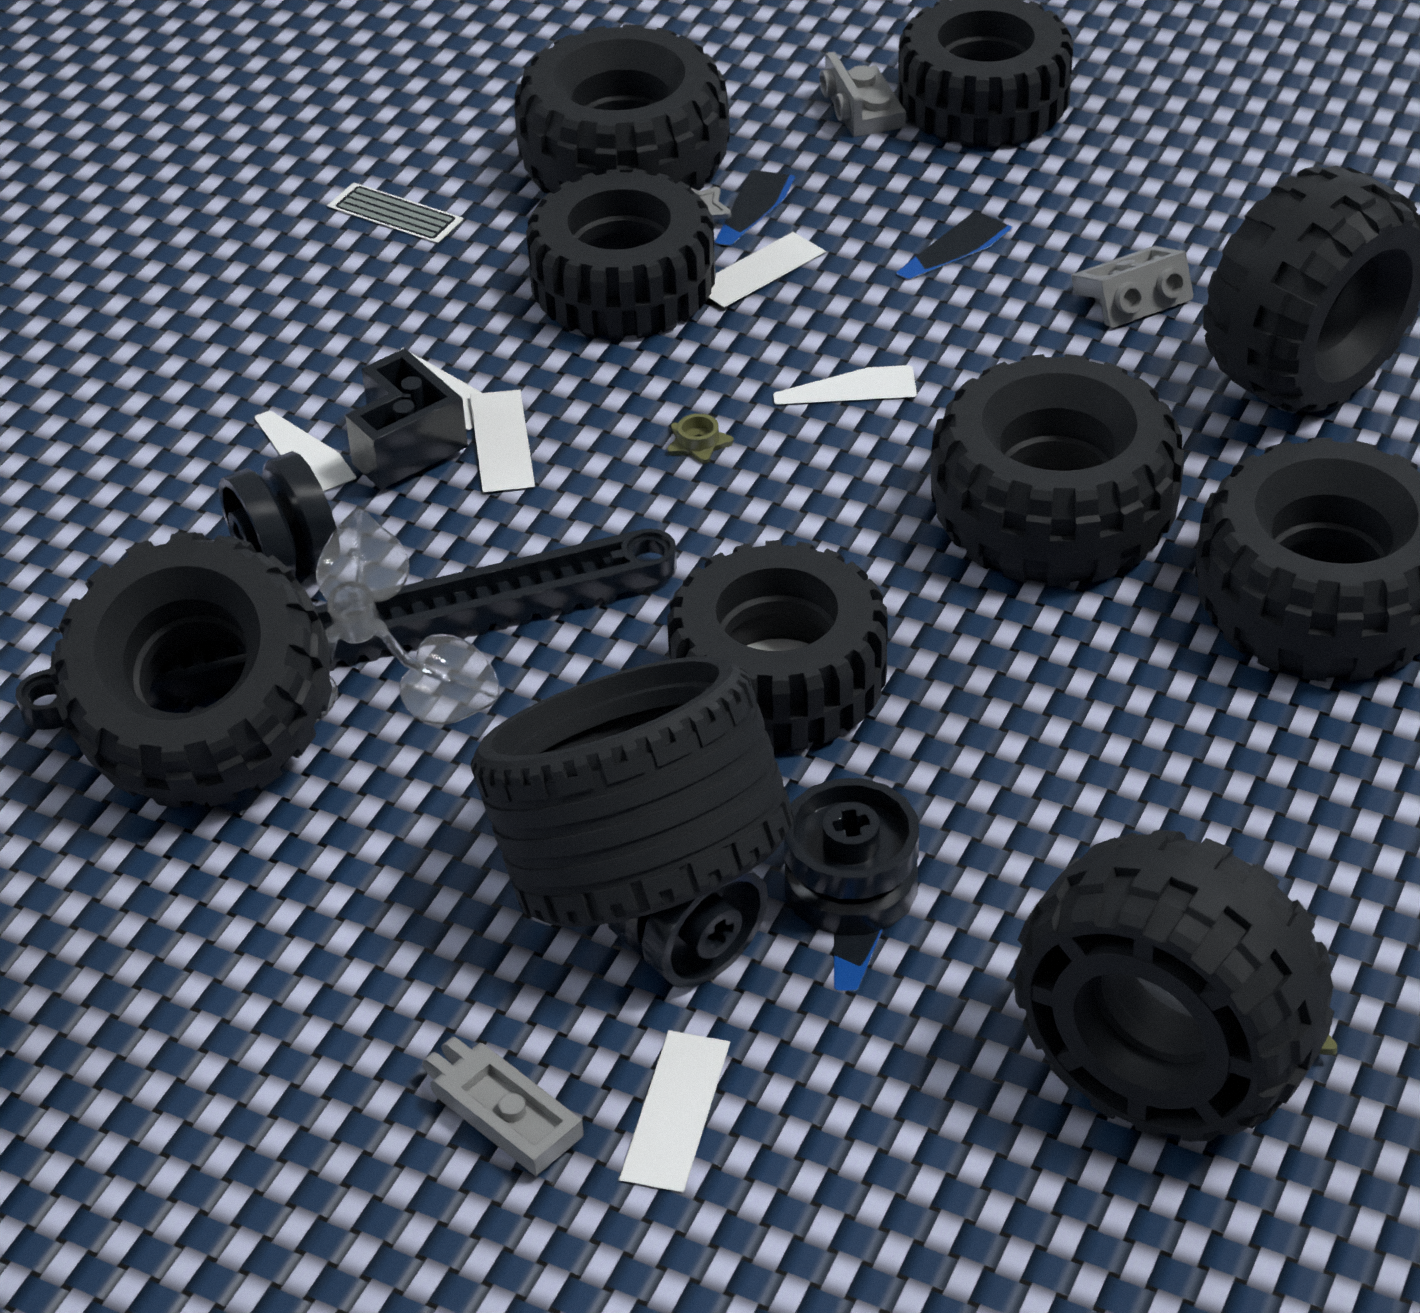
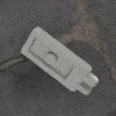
M451 1037L441 1046L445 1057L450 1062L436 1052L431 1053L422 1061L425 1071L434 1079L430 1086L436 1097L535 1176L540 1174L584 1136L582 1119L483 1043H479L471 1049L458 1038Z

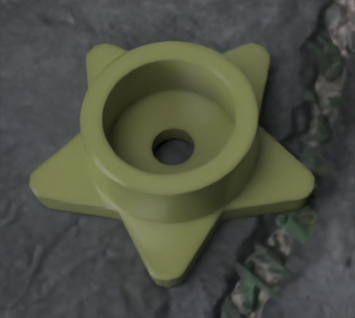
M701 413L691 414L683 417L678 423L674 422L671 424L672 432L676 439L667 447V450L671 456L691 455L702 464H707L710 462L715 450L732 446L734 438L719 432V425L714 417Z

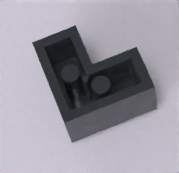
M404 348L361 368L366 405L345 414L352 464L380 490L468 447L462 397L407 349Z

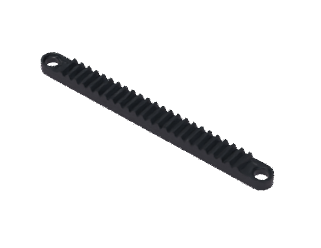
M641 529L314 606L326 632L333 662L330 665V671L334 670L337 661L344 660L349 666L356 665L361 655H366L371 661L378 660L381 651L386 649L393 656L399 655L403 645L407 644L415 651L421 650L427 639H431L436 645H442L448 634H453L458 640L465 639L468 630L473 628L480 635L486 634L490 624L494 623L501 630L508 628L511 620L518 618L523 625L529 624L533 614L539 613L544 620L550 619L554 609L561 608L565 614H571L578 603H582L586 609H591L598 598H603L608 604H612L619 593L657 585L670 579L677 569L676 545L672 536L662 530ZM643 553H658L662 555L661 558L652 561H643L636 558ZM205 641L185 647L171 656L157 672L149 692V706L157 709L159 704L166 703L171 709L178 708L181 699L186 697L196 704L201 702L206 692H211L216 698L223 697L226 688L234 687L239 680L245 666L247 650L225 641ZM50 669L27 676L16 688L15 697L24 723L33 729L50 730L65 727L55 702L41 706L33 704L35 700L45 695H56L55 684L50 676Z

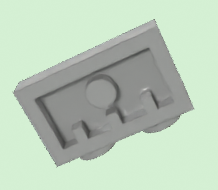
M835 52L825 53V70L820 71L819 76L821 90L825 98L830 97L834 104L837 119L845 122L853 137L906 127V111L876 65L856 66L846 71Z
M1152 246L1071 274L1074 293L1093 297L1095 302L1101 303L1104 322L1109 327H1117L1190 301L1194 296L1186 251Z

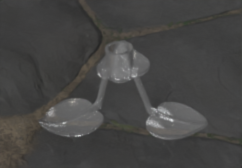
M357 507L335 529L326 543L317 564V584L320 592L327 600V608L333 623L325 631L332 661L338 640L342 639L349 643H362L376 635L382 639L400 663L410 669L402 677L399 691L406 709L415 718L430 724H451L468 718L495 704L500 696L495 671L486 657L471 643L454 635H431L421 642L416 659H414L405 652L387 630L385 622L380 621L375 601H386L394 597L407 581L410 564L408 555L399 540L378 524L362 507ZM331 676L332 692L327 712L323 711L322 718L329 713L338 698L337 684Z

